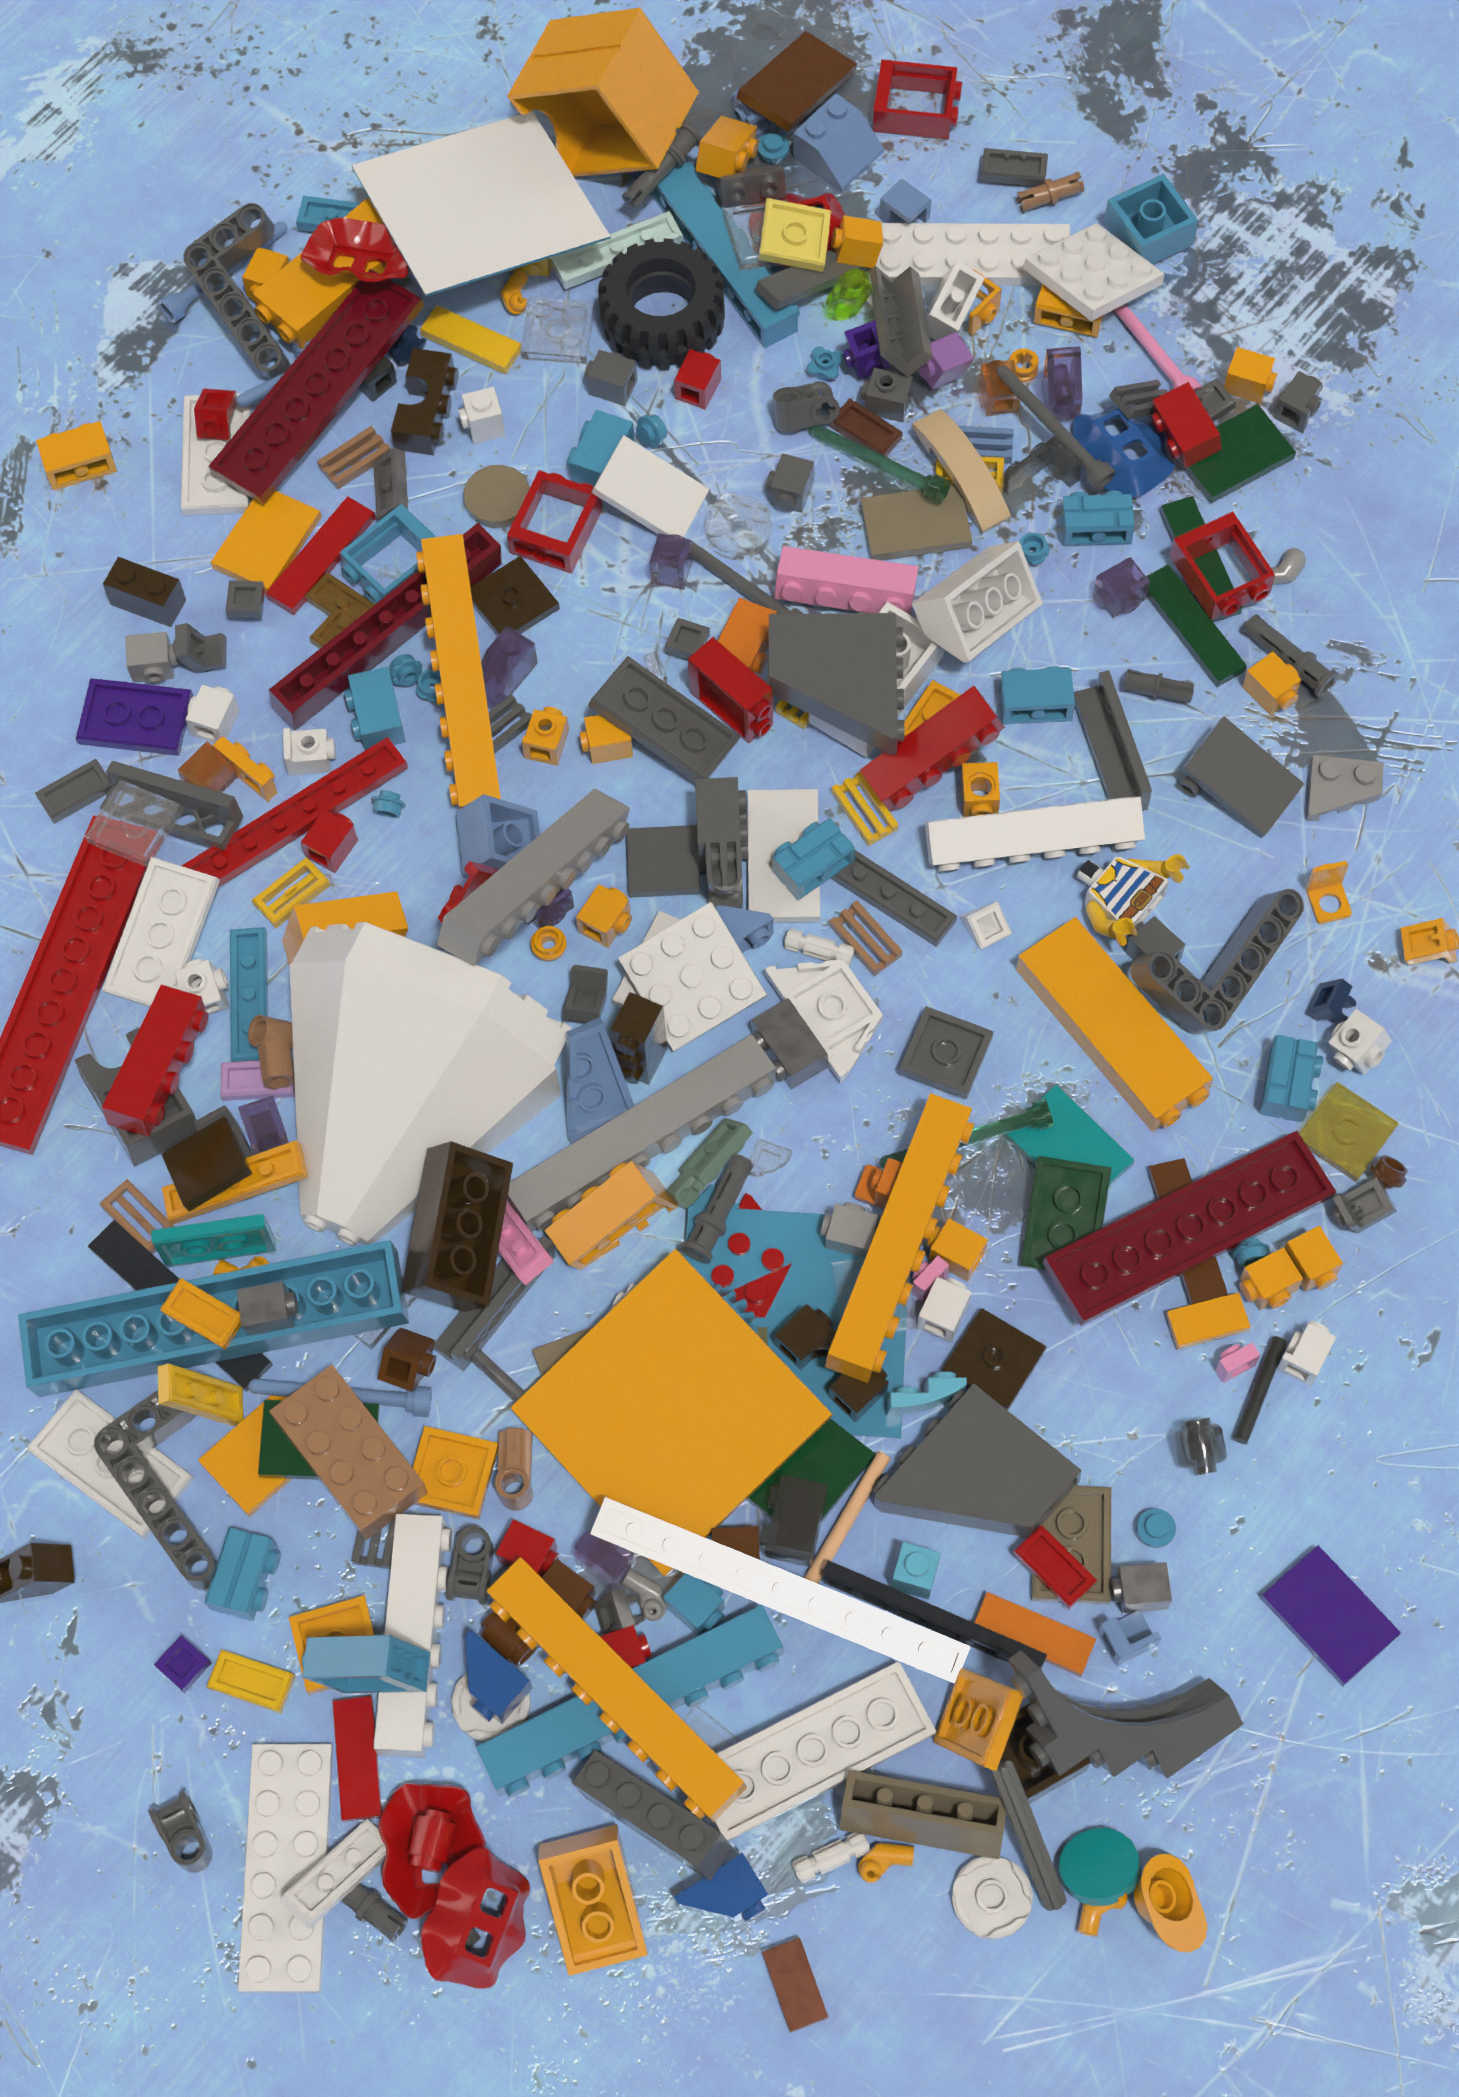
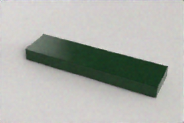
M1193 496L1161 505L1160 513L1172 540L1205 524ZM1217 549L1194 559V562L1217 596L1234 589ZM1241 606L1235 613H1233L1230 616L1224 617L1223 615H1221L1213 619L1212 621L1215 622L1221 619L1241 614L1243 607Z
M1168 564L1140 579V589L1216 687L1246 671V663Z

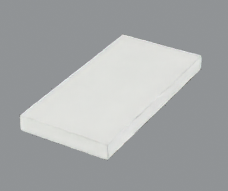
M200 395L184 396L181 511L183 516L244 513L250 504V496L212 474L208 466L251 415L252 404L244 408L236 404L230 417L231 436L229 440L204 439L197 437L194 407Z
M818 789L748 790L749 910L769 913L773 918V923L820 922V886L802 899L796 900L786 885H783L772 870V857H774L775 850L787 841L794 843L802 837L803 831L810 824L819 822Z
M151 857L102 991L150 1007L161 984L173 988V985L177 984L174 972L184 969L183 965L191 961L220 880L217 877Z
M75 1389L26 1449L145 1540L151 1533V1530L94 1448V1439L97 1433L116 1418ZM123 1441L112 1442L107 1448V1454L113 1455L118 1453L123 1447ZM156 1448L143 1455L153 1472L176 1502L194 1480L192 1475ZM136 1470L132 1472L128 1477L127 1484L135 1485L139 1483L144 1477V1471ZM157 1500L153 1502L148 1509V1514L157 1515L164 1510L165 1501Z

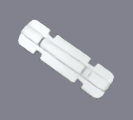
M789 929L784 940V947L794 952H798L800 949L803 950L805 955L825 961L844 959L847 965L850 966L854 956V948L850 945L840 943L838 946L835 945L836 941L809 933L807 936H804L802 931Z
M858 1833L846 1836L847 1841L842 1842L840 1839L812 1852V1857L810 1858L804 1856L795 1860L792 1864L798 1880L801 1883H806L815 1879V1874L821 1872L823 1875L851 1862L850 1857L855 1856L857 1859L866 1855L870 1851L866 1836Z

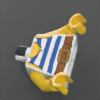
M1172 855L1166 861L1115 857L1105 870L1091 860L1086 861L1078 872L1077 877L1090 886L1087 891L1085 906L1093 930L1100 935L1116 939L1120 946H1125L1129 940L1127 938L1128 934L1138 935L1135 925L1139 922H1144L1165 897L1169 883L1167 878L1171 877L1176 883L1183 881L1184 876L1180 870H1188L1190 868L1183 855Z

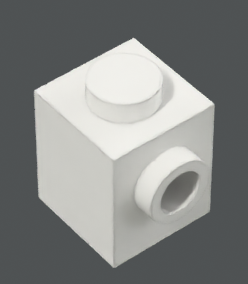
M494 387L462 394L464 408L458 409L462 428H469L473 444L506 437L502 412Z
M202 685L197 696L194 695L189 702L186 722L191 735L212 743H215L222 736L227 739L240 712L234 694L223 687L216 686L212 688Z
M937 1277L918 1316L917 1328L952 1343L970 1304L972 1292L966 1290V1285L956 1279L946 1278L944 1280Z

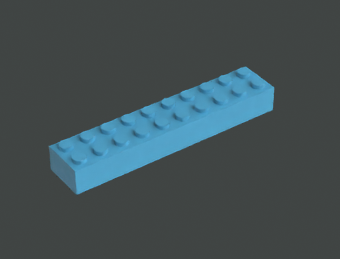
M387 1240L187 1280V1282L238 1312L240 1311L237 1289L283 1281L290 1292H295L299 1314L293 1315L294 1328L249 1336L241 1326L226 1350L160 1311V1308L177 1283L18 1314L26 1388L36 1396L43 1397L75 1389L78 1390L158 1374V1366L168 1363L181 1368H189L409 1324L405 1293L401 1292L403 1280L398 1251L392 1241Z

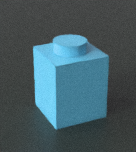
M903 1542L893 1576L892 1588L929 1600L941 1552Z

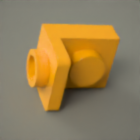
M1443 918L1400 928L1405 961L1408 965L1444 957L1449 963L1457 962L1455 950L1459 949V936L1455 928L1451 929Z

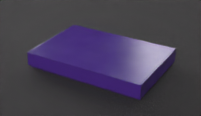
M90 678L75 739L80 745L180 756L187 726L188 705L193 697L192 690Z
M1319 1545L1260 1597L1342 1687L1401 1634L1394 1624Z

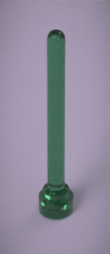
M821 425L809 427V434L919 488L920 492L924 494V498L934 504H941L948 495L951 484L950 480L938 474L924 476Z
M1046 1099L1031 1102V1106L1025 1108L1023 1113L973 1128L968 1144L961 1142L959 1148L1028 1126L1031 1129L1038 1127L1039 1130L1053 1127L1054 1123ZM908 1149L883 1156L880 1159V1166L884 1169L888 1158L903 1163Z

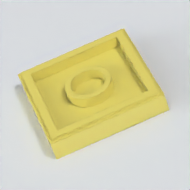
M767 198L764 207L758 260L823 272L831 210Z

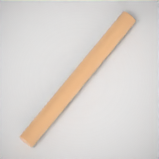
M877 1451L804 1579L819 1584L828 1560H833L891 1460L888 1455Z

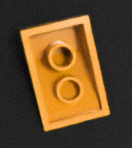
M618 1825L539 1844L538 1861L568 1975L647 1956L648 1952Z

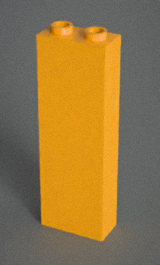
M369 197L344 217L384 224ZM300 253L252 294L256 305L254 310L261 321L265 324L271 323L285 342L289 344L293 342L297 347L303 349L305 344L314 338L355 288L360 279L341 275L329 276L321 274L308 263L301 261ZM338 256L333 266L340 268L351 267L354 258ZM371 261L368 263L365 271L368 272L369 269H372L381 274L384 272L386 263Z
M1076 917L1018 956L1016 971L1151 1132L1160 1126L1168 1128L1181 1117V1111L1190 1105L1193 1108L1199 1106L1210 1096L1209 1090L1213 1077Z

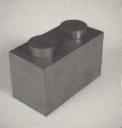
M789 998L751 1019L752 1035L776 1067V1079L779 1082L785 1080L791 1090L828 1068V1053Z

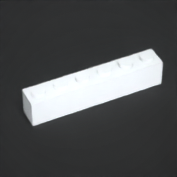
M1137 796L925 822L929 864L938 865L939 871L960 869L959 862L974 861V867L995 865V858L1009 856V862L1031 860V853L1044 852V858L1066 856L1065 849L1079 848V854L1101 852L1100 845L1113 843L1115 850L1136 847L1135 841L1145 840L1141 797Z
M396 1514L385 1635H391L431 1653L426 1692L379 1693L374 1750L378 1756L426 1758L427 1747H433L435 1724L429 1723L430 1707H437L438 1683H432L434 1668H440L442 1658V1645L436 1644L437 1629H443L445 1623V1605H439L441 1590H447L449 1576L448 1567L443 1566L444 1552H450L452 1544V1529L446 1528L443 1516Z

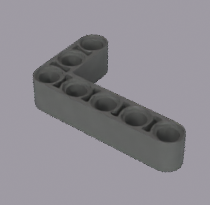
M248 203L191 243L185 249L183 260L253 364L270 380L286 372L291 363L228 272L230 268L269 241L274 234L273 221L264 209L258 204ZM261 219L257 226L250 228L255 220ZM234 238V241L230 246L224 247L225 243L228 240ZM208 258L204 265L198 267L202 259ZM225 283L224 287L220 291L215 292V289L219 284ZM242 308V311L239 315L232 317V314L236 309ZM260 333L257 340L249 342L253 334ZM278 358L274 366L267 367L271 359Z
M1284 889L1263 895L1202 982L1172 954L1161 950L1137 956L1130 966L1131 977L1143 991L1190 1033L1201 1034L1220 1030L1229 1021L1302 915L1304 910L1303 899L1294 889ZM1279 902H1280L1281 907H1282V912L1280 911V908H1279ZM1260 929H1261L1262 932H1263V939L1261 938V935H1260ZM1241 956L1243 957L1244 962H1245V963H1244V966L1242 965V962H1241ZM1152 963L1154 964L1156 969L1155 975L1153 974L1151 969ZM1222 983L1225 985V989H1226L1225 994L1223 993V990H1222ZM1177 987L1180 988L1181 999L1177 994ZM1203 1010L1207 1016L1206 1022L1203 1019Z
M157 1390L101 1429L94 1439V1448L181 1575L193 1588L205 1590L209 1588L211 1580L215 1575L217 1561L143 1457L148 1451L191 1422L197 1415L158 1404ZM147 1418L156 1419L155 1425L151 1430L147 1432L139 1431L140 1423ZM123 1441V1447L118 1453L113 1455L107 1454V1448L112 1442ZM136 1470L144 1471V1477L139 1483L135 1485L127 1484L128 1477L132 1472ZM157 1500L165 1501V1507L161 1513L157 1515L148 1514V1509L153 1502ZM178 1530L187 1531V1536L183 1543L175 1546L169 1544L171 1535ZM204 1560L208 1562V1568L204 1574L200 1576L191 1575L192 1566L196 1562Z

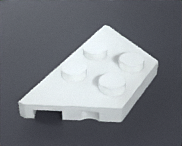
M844 959L827 960L821 964L813 962L798 963V967L776 969V966L765 968V976L782 1000L790 999L828 1053V1066L840 1083L844 1081L883 1021V1014Z

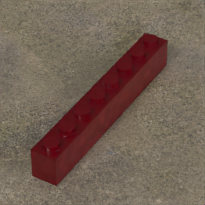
M479 523L463 534L470 587L484 579L502 564L501 545ZM419 570L416 571L269 689L273 709L294 730L298 729L350 687L348 675L370 671L426 625L425 618L432 617L431 606L423 605L421 585L427 584L426 572L419 573Z

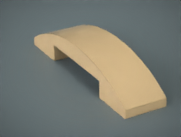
M939 409L912 423L911 427L928 453L934 452L965 499L966 511L981 534L1011 518L1006 502L981 456L959 426L943 410Z

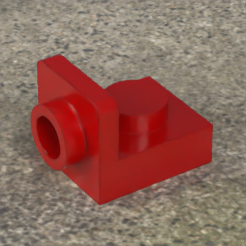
M203 388L194 407L198 438L229 440L231 436L230 417L236 406V391Z

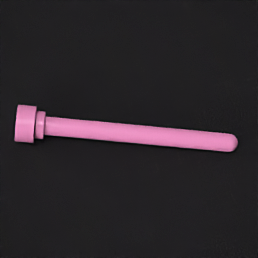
M1126 304L1114 309L1115 313L1172 381L1173 389L1188 381L1194 391L1202 387L1195 377L1184 375Z

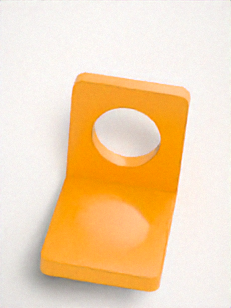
M986 277L982 285L985 286L989 295L983 293L980 289L976 295L982 302L969 315L968 333L974 335L985 323H991L1000 309L1002 288Z
M1347 861L1324 864L1313 868L1311 871L1306 892L1318 924L1350 918L1352 915L1342 885L1348 869ZM1324 896L1337 898L1340 902V909L1334 913L1324 911L1320 907L1321 898Z

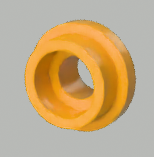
M553 926L539 928L531 938L532 952L537 958L544 961H553L560 958L567 947L564 933ZM552 941L555 943V946L546 949L543 947V944Z

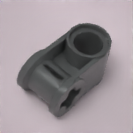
M822 381L796 387H784L778 389L773 394L776 427L784 432H793L801 428L831 423L838 417L840 412L839 403L833 397L831 387ZM821 409H823L825 415H822Z
M469 1526L458 1534L453 1564L448 1576L447 1600L454 1601L457 1597L478 1600L480 1605H486L488 1602L489 1594L487 1590L491 1586L494 1545L489 1534L481 1527ZM479 1538L485 1541L484 1550L480 1554L469 1555L466 1553V1546L470 1540Z
M185 1790L179 1792V1797L158 1809L155 1807L148 1809L150 1818L161 1839L164 1841L170 1856L182 1869L187 1872L197 1873L208 1867L212 1860V1847L200 1824L201 1821L196 1808ZM192 1842H199L200 1849L197 1856L190 1860H183L182 1854L185 1846Z

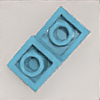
M938 1372L933 1374V1378L927 1379L923 1386V1393H919V1389L916 1387L897 1388L896 1393H890L886 1400V1416L913 1414L938 1407L952 1400L960 1390H964L967 1385L966 1378H956V1374L953 1372Z

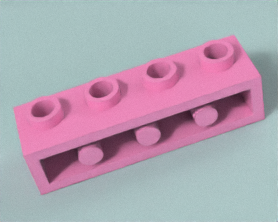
M783 546L776 576L775 599L864 613H879L883 606L889 602L911 615L919 566Z

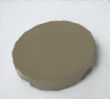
M489 465L477 470L468 479L464 488L465 508L473 520L484 523L486 527H508L512 525L530 485L525 476L515 468L505 465Z

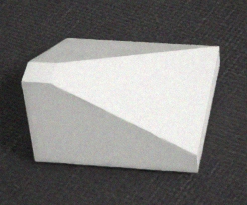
M998 901L960 916L979 949H983L1012 934Z

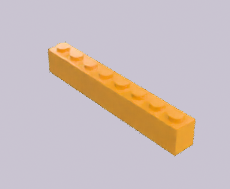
M463 534L421 539L423 551L416 552L419 573L426 572L427 584L421 585L423 605L431 606L432 617H427L425 620L428 639L435 638L437 650L430 651L433 672L440 671L441 683L435 684L437 704H445L446 717H439L442 738H449L451 750L444 751L447 772L454 771L456 784L449 785L452 806L459 805L460 810L483 794L497 799H501Z
M930 1093L829 1349L825 1364L826 1368L866 1383L869 1382L873 1371L880 1373L887 1355V1351L881 1349L885 1338L893 1340L900 1318L894 1316L898 1304L903 1306L907 1304L913 1287L912 1284L907 1283L911 1271L919 1272L926 1253L919 1249L923 1239L931 1241L938 1219L932 1217L936 1206L943 1208L951 1187L944 1184L948 1174L956 1176L963 1155L957 1153L961 1142L968 1144L975 1125V1123L969 1122L972 1111L971 1107Z
M521 1557L487 1590V1593L494 1600L489 1607L504 1622L511 1618L520 1627L516 1634L531 1650L538 1645L548 1655L543 1662L559 1678L566 1673L575 1683L571 1688L574 1694L586 1706L593 1701L603 1711L598 1718L614 1734L621 1729L631 1739L626 1746L642 1763L649 1758L659 1768L655 1776L671 1792L678 1787L688 1797L683 1804L693 1815L699 1819L706 1816L714 1823L747 1789L745 1782Z

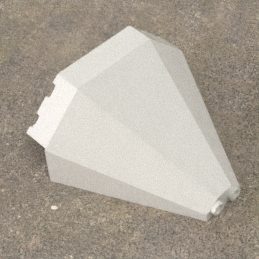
M367 922L356 923L354 929H350L346 924L328 925L326 931L317 926L311 927L292 964H290L297 1141L301 1143L308 1178L299 1180L300 1216L304 1220L303 1224L317 1232H323L324 1229L337 1234L338 1239L352 1246H357L358 1243L367 1245L376 1242L416 1210L427 1148L452 1141L488 1154L561 1096L557 1069L554 1065L566 1042V1032L572 1028L564 1022L546 1017L548 1010L529 995L520 996L509 990L512 982L494 971L478 965L472 966L460 958Z

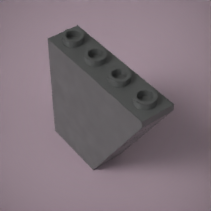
M896 613L769 614V686L773 688V695L889 755H897V742L904 741V720H897V710H904V689H897V679H903V658H896V648H903V627H896Z
M973 1384L966 1392L960 1390L952 1398L948 1405V1408L951 1410L942 1420L937 1417L928 1425L923 1434L926 1438L917 1448L912 1445L904 1452L898 1462L901 1466L892 1476L889 1474L884 1475L873 1490L876 1493L874 1496L875 1508L884 1513L1028 1538L1041 1524L1045 1523L1069 1495L1072 1488L1080 1482L1082 1470L977 1385Z

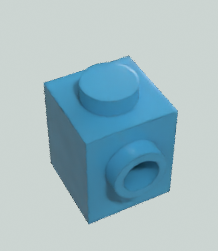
M687 1573L663 1597L666 1608L697 1636L701 1635L705 1630L709 1631L717 1627L725 1617V1614L722 1613L725 1609L724 1599L721 1597L724 1594L722 1589Z

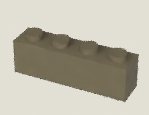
M849 1770L842 1803L840 1830L999 1859L1006 1809L1002 1799L999 1797Z

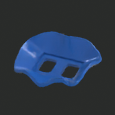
M1117 405L1093 415L1078 414L1074 419L1073 436L1095 460L1100 459L1102 462H1108L1116 471V475L1104 489L1120 491L1122 494H1132V498H1136L1154 489L1173 472L1175 463L1166 453L1163 432L1158 433L1152 423L1144 422L1139 418L1128 419ZM1114 418H1121L1128 429L1116 436H1112L1103 425ZM1134 442L1141 443L1147 454L1136 460H1130L1122 449Z

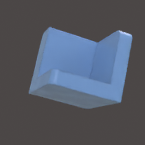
M902 178L880 198L879 219L885 223H893L899 216L909 223L916 217L924 223L930 219L931 199Z
M1136 1611L1118 1621L1116 1617H1113L1101 1623L1098 1630L1116 1667L1157 1647L1161 1641L1159 1633H1152L1140 1611Z

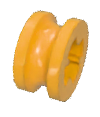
M1018 349L1010 355L1008 368L1023 383L1030 382L1037 376L1038 356L1030 349ZM1020 362H1022V365H1024V362L1029 364L1028 369H1025V366L1022 369L1017 366Z

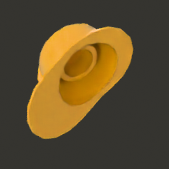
M1158 1854L1150 1858L1144 1866L1142 1875L1134 1889V1903L1137 1911L1146 1921L1153 1924L1158 1936L1170 1948L1179 1952H1192L1200 1948L1205 1941L1207 1922L1190 1871L1179 1858L1171 1854Z

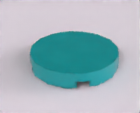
M1091 1828L1077 1834L1065 1845L1059 1858V1873L1065 1888L1077 1901L1091 1906H1107L1118 1902V1898L1126 1892L1128 1896L1135 1889L1141 1876V1861L1132 1840L1122 1832L1110 1828Z

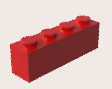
M973 685L904 737V741H898L897 755H889L883 752L861 768L860 771L881 802L892 812L896 808L900 809L908 805L913 800V795L924 787L928 788L939 782L942 774L951 767H957L965 763L970 758L971 752L996 740L1000 731L1005 726L982 694Z
M160 985L101 1107L108 1125L149 1137L154 1125L158 1126L161 1123L165 1113L164 1104L169 1094L173 1095L180 1079L179 1072L183 1064H187L190 1061L194 1051V1040L198 1032L202 1033L205 1030L208 1022V1012L205 1010L202 996Z

